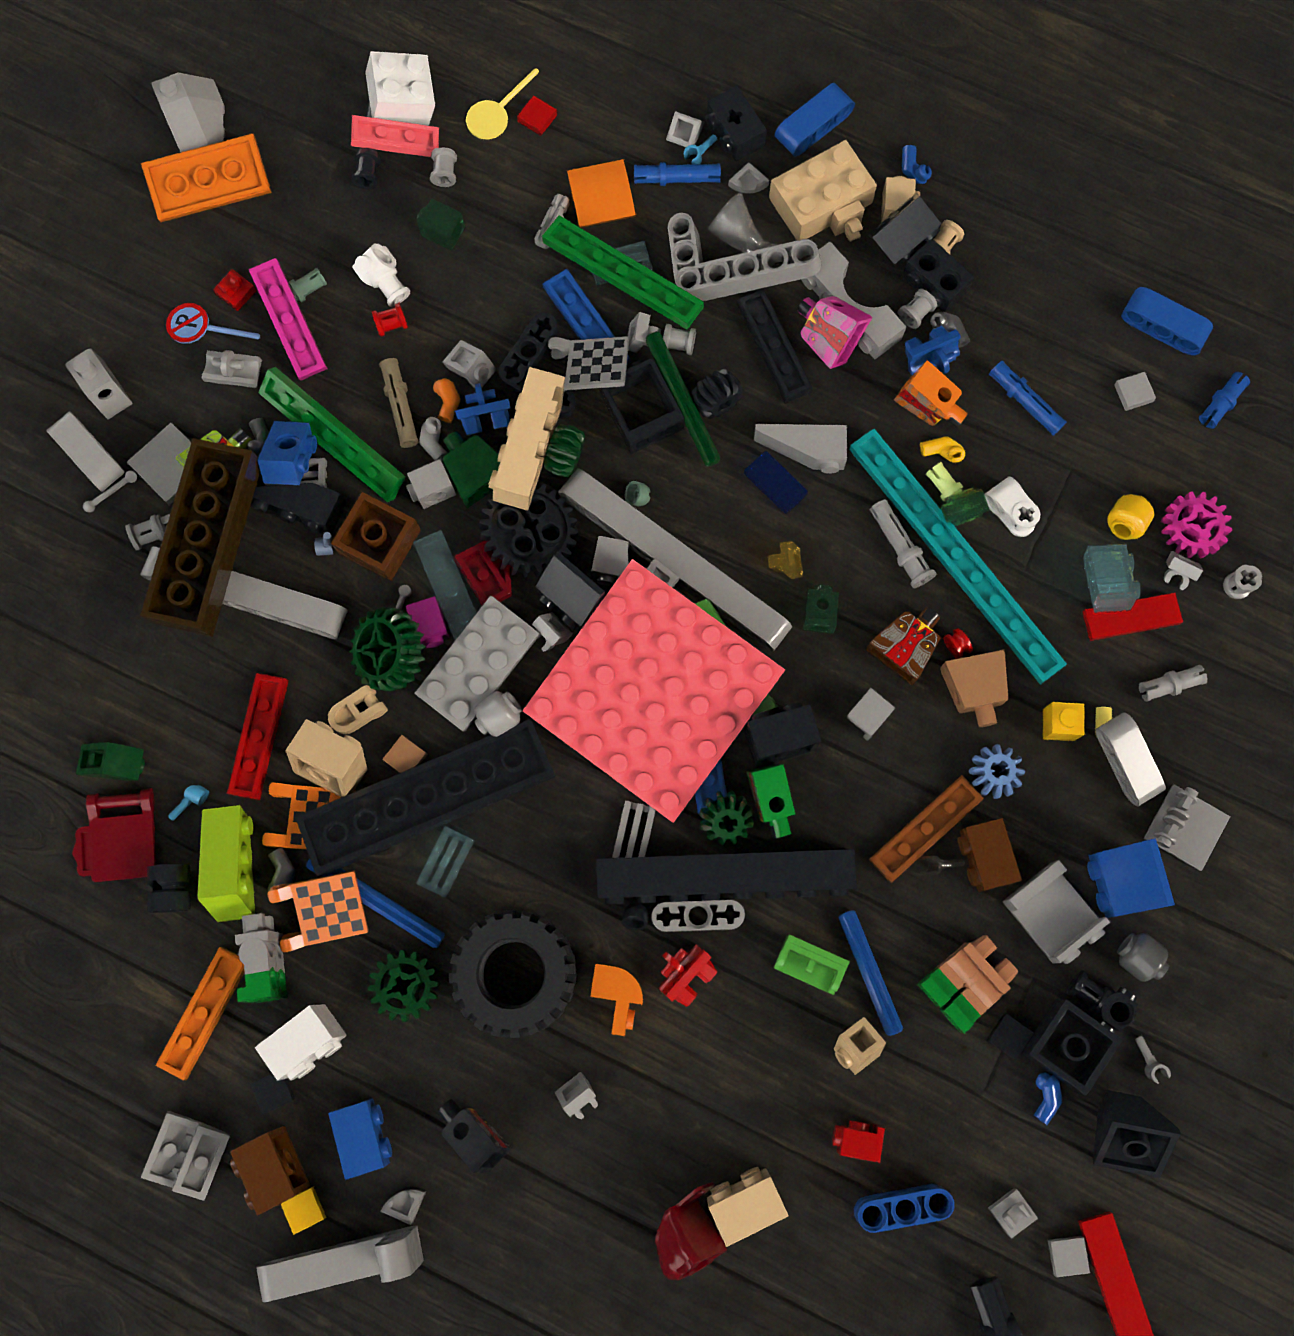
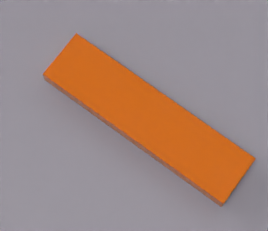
M219 947L155 1066L182 1080L188 1079L245 972L244 964L240 961L239 955L224 947Z

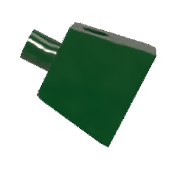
M452 432L444 439V444L450 452L442 460L465 507L469 508L493 491L492 488H489V482L493 470L498 471L499 454L478 435H474L467 441H464L458 432Z

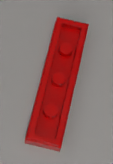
M259 673L255 675L227 790L229 795L255 800L261 799L289 681L286 678Z
M1105 1212L1079 1220L1078 1224L1084 1237L1115 1335L1154 1336L1113 1213Z

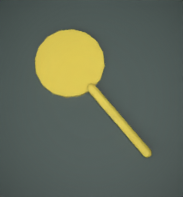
M537 68L533 69L500 103L484 100L471 106L467 112L466 123L472 135L486 140L501 135L508 124V116L504 106L539 73V70Z

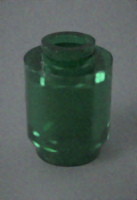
M969 488L945 497V504L940 506L946 523L952 521L954 527L983 516L982 513L989 511L981 488L975 490Z

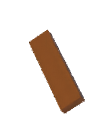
M961 775L869 859L870 862L889 883H892L984 798Z

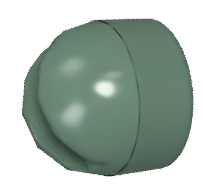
M630 482L625 490V501L637 507L646 505L650 501L649 487L641 482Z

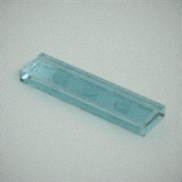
M440 530L413 543L453 638L456 641L477 612L445 537Z

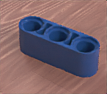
M831 83L786 118L778 126L774 135L793 156L797 157L844 121L853 111L855 102L836 83Z
M1145 287L1135 289L1121 315L1122 319L1130 326L1187 355L1199 354L1213 330V324L1204 316Z
M927 1184L862 1197L854 1206V1216L864 1230L870 1233H877L947 1219L953 1213L955 1206L954 1199L947 1190L937 1184ZM936 1193H941L944 1197L943 1206L938 1210H931L929 1207L930 1197ZM901 1200H910L911 1211L906 1216H898L896 1214V1206ZM869 1206H876L879 1210L878 1218L871 1223L865 1222L863 1220V1211Z

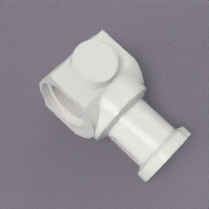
M374 243L362 256L357 257L352 268L364 283L381 289L388 299L387 304L390 307H394L396 303L403 302L410 295L409 288L404 287L395 276L397 273L395 268L397 264L396 259L386 246Z

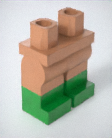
M982 935L971 943L961 945L958 950L917 983L919 988L935 1006L940 1007L939 1010L958 1032L963 1034L974 1025L973 1023L987 1009L1011 989L1008 984L1018 973L1016 967L1007 958L1002 959L994 968L985 960L997 949L995 944L986 935Z

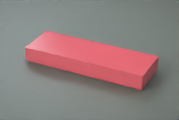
M352 115L351 146L431 157L432 150L439 148V127Z

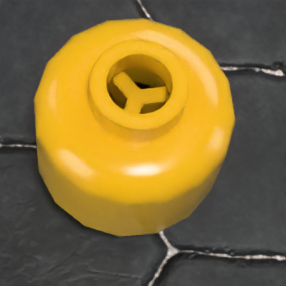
M1133 494L1123 495L1117 500L1108 515V526L1112 533L1120 539H1138L1144 535L1152 522L1154 509L1150 502L1142 496Z

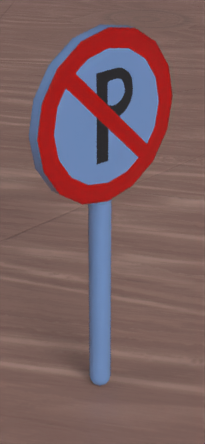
M184 303L175 307L166 320L168 334L174 341L182 344L198 341L205 335L207 330L260 339V334L209 325L207 312L195 303Z

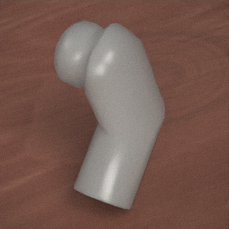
M429 417L422 424L419 443L435 461L439 459L443 461L442 458L448 453L438 443L441 422L435 417Z

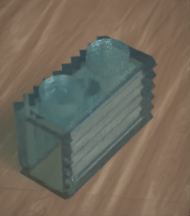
M1127 544L1088 546L1083 556V563L1093 611L1097 613L1099 611L1131 610L1136 599L1140 597V584L1138 580H1134V557L1132 554H1128Z

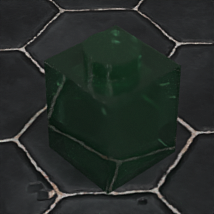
M432 198L427 206L419 211L417 217L421 236L451 251L466 228L461 212Z

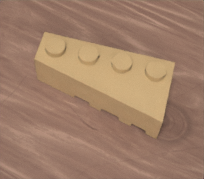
M529 367L522 393H519L517 398L515 416L510 419L508 425L507 442L501 445L499 451L498 471L493 470L491 474L489 488L493 489V501L528 511L542 470L546 451L561 412L565 377Z

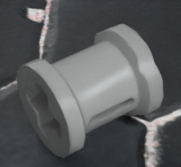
M435 148L431 152L434 165L433 172L430 174V181L436 186L450 187L456 182V176L453 171L454 163L457 161V154L450 148Z
M919 289L914 295L915 298L907 306L903 305L898 310L900 319L913 329L918 328L921 325V319L928 312H933L938 306L934 296L924 289Z
M666 324L663 340L668 349L686 351L687 355H692L696 329L691 328L688 331L672 328L671 324Z
M1242 565L1224 579V591L1231 598L1242 599L1261 586L1262 574L1255 566Z

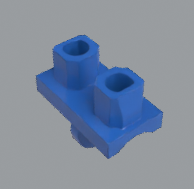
M940 326L929 333V341L926 343H922L916 337L906 341L905 353L908 358V371L910 374L913 375L926 360L943 374L948 373L950 370L949 363L956 360L957 356H960L958 341L961 335L956 329L948 332L943 326Z
M481 383L475 384L476 393L465 395L467 404L478 402L479 405L455 410L457 419L462 421L467 435L483 432L479 417L482 415L491 414L494 429L508 427L510 422L508 410L511 409L509 399L486 404L485 400L496 398L495 390L483 391Z

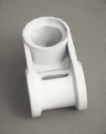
M1008 476L983 495L988 508L999 517L1013 535L1025 537L1034 530L1035 525L1040 519V510L1014 478ZM1025 517L1028 518V520H1026V519L1023 520V521H1020V520H1019V518H1021V519H1023V518H1025Z

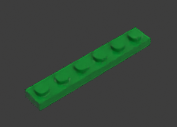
M560 215L542 235L543 243L686 330L704 308L702 300Z
M278 368L268 369L258 393L292 422L309 423L312 435L316 436L317 443L386 502L394 500L406 476Z

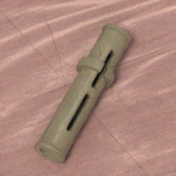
M388 358L379 363L386 385L383 388L385 396L389 397L400 439V446L402 448L413 447L419 443V439L416 435L406 396L408 388L406 383L402 381L398 360L396 358Z

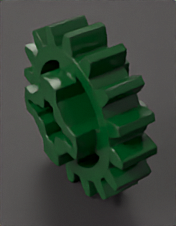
M400 950L398 959L393 953L387 954V964L381 961L376 963L380 972L370 973V977L376 980L375 985L368 986L369 991L376 992V996L370 1002L371 1004L380 1002L379 1014L390 1011L389 1020L394 1021L398 1014H400L402 1022H408L410 1013H412L415 1019L421 1018V1008L426 1011L432 1009L428 1000L438 999V995L432 992L433 987L440 985L439 981H432V976L438 971L437 969H427L430 962L428 958H424L419 962L418 952L413 951L410 958H408L406 950ZM402 964L413 965L419 972L408 973ZM389 973L391 978L388 986L384 988V980ZM400 979L416 980L407 987L408 993L405 991L393 992L402 984ZM425 983L424 993L419 1000L417 995L419 988ZM399 999L406 1008L396 1007L389 1000Z

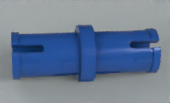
M1234 372L1222 390L1215 392L1212 396L1213 401L1199 416L1201 424L1204 425L1208 418L1212 416L1206 427L1210 429L1216 428L1225 413L1235 407L1237 404L1236 399L1249 386L1250 379L1248 376H1245L1237 384L1243 373Z

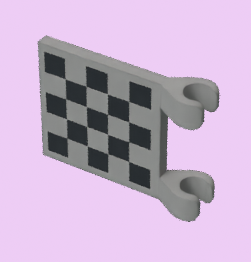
M628 336L572 341L553 337L549 340L548 347L552 349V358L561 359L568 355L564 391L625 386L629 345Z

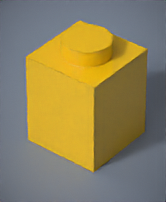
M1052 702L1043 709V740L1075 741L1084 736V704Z

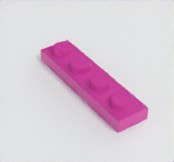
M274 258L249 269L298 379L303 380L328 369L279 261Z

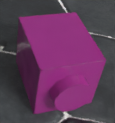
M435 596L406 605L407 613L412 615V621L419 623L417 631L424 634L420 642L426 648L437 647L444 643V639L450 638L441 606Z

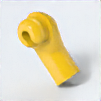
M950 437L920 442V451L923 457L939 454L953 463L961 462L965 457L964 448Z

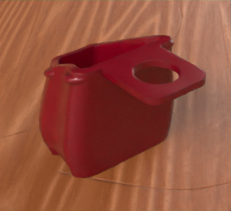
M713 1182L697 1187L679 1203L664 1212L657 1230L655 1242L662 1272L670 1280L679 1281L695 1274L727 1251L720 1233L698 1201L715 1186Z

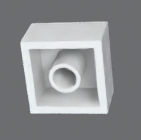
M370 51L366 68V80L372 118L429 126L435 108L428 55Z
M325 1004L309 1005L258 1044L255 1049L277 1081L286 1078L292 1081L297 1077L300 1079L316 1067L313 1063L316 1059L319 1060L324 1056L327 1058L342 1047L340 1041L347 1035Z

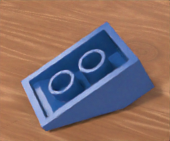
M1156 838L1088 855L1090 859L1087 863L1090 878L1096 881L1099 892L1096 894L1099 910L1104 912L1106 918L1175 905Z

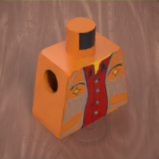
M928 360L908 379L894 398L896 403L932 426L944 418L957 428L968 414L955 404L962 394L961 389Z

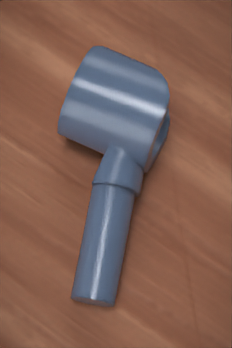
M325 532L323 537L315 538L314 545L317 556L333 555L331 545L333 537H331L329 532Z

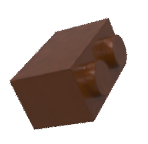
M1003 818L960 830L961 836L958 837L959 848L963 856L967 855L970 868H967L968 878L972 887H977L978 892L1022 881Z

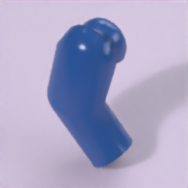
M906 145L902 148V173L909 179H916V184H924L932 175L931 168L929 166L926 167L925 164H917V148L914 145Z

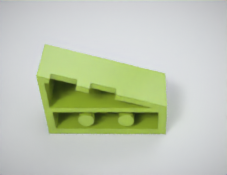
M240 805L202 810L198 900L217 922L240 920L242 916L255 914L250 835L253 834V822L251 816H247Z

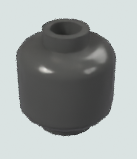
M1147 933L1130 934L1117 950V953L1120 955V966L1141 982H1147L1153 978L1159 980L1169 969V964L1166 963L1169 955L1168 950Z

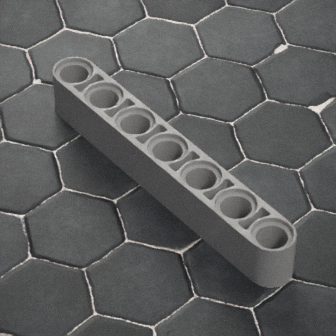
M151 547L140 575L145 579L151 580L160 550L158 547ZM234 571L231 572L222 603L331 639L338 638L348 612L346 608L338 604Z

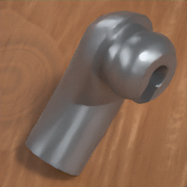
M937 312L932 315L930 322L934 329L943 326L948 332L955 329L961 335L958 341L959 348L970 342L969 336L958 316L945 312Z
M256 418L249 422L255 440L249 441L247 445L248 449L253 451L256 456L260 455L269 434L263 418Z
M278 848L268 855L276 868L272 881L268 885V891L274 885L293 883L296 875L295 868L283 848Z

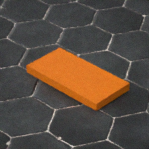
M254 134L141 163L160 222L272 193Z

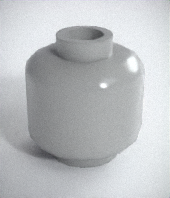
M495 691L475 707L477 719L474 722L484 735L490 733L492 736L497 737L520 722L522 708L509 692Z

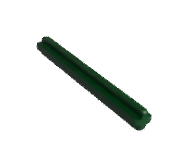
M656 331L647 335L646 343L685 418L686 427L705 466L709 467L717 464L720 461L719 453L661 333Z

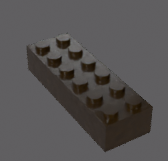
M192 438L140 614L144 619L156 625L213 637L260 474L258 457L253 451Z

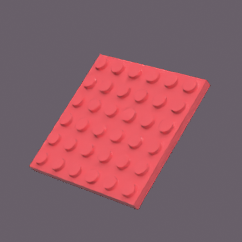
M632 559L523 709V712L674 823L779 680L785 669Z

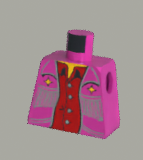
M834 296L820 299L817 303L807 297L800 303L797 310L807 319L801 331V337L830 369L846 364L873 318L869 314Z

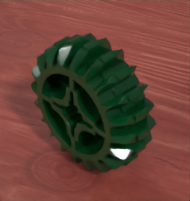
M381 607L376 610L367 611V616L359 618L360 626L353 628L356 634L355 637L349 639L353 643V649L349 653L354 657L350 665L357 667L355 675L362 678V684L370 686L371 689L384 691L402 689L407 686V683L415 681L414 673L421 671L418 663L425 660L421 656V650L426 646L420 642L424 634L417 631L419 623L412 621V615L404 613L403 610Z

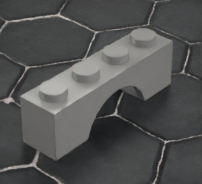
M828 242L818 250L822 261L820 271L812 277L801 280L809 290L813 289L819 299L834 296L873 317L860 338L858 345L864 353H869L874 359H877L902 340L906 325L888 305L875 308L865 307L856 303L848 296L843 280L846 276L849 262L831 242ZM809 256V257H808L807 259H805L804 261L810 260V259L812 258V256Z

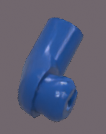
M1043 1072L1038 1075L1035 1083L1042 1090L1044 1099L1033 1116L1045 1125H1048L1062 1104L1060 1081L1055 1076H1050L1047 1072Z

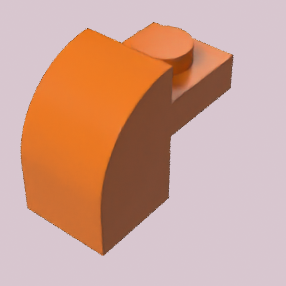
M595 964L590 997L616 1001L611 1034L625 1036L626 1029L632 1030L635 1010L629 1009L630 1003L643 1004L641 986L631 973L622 968Z

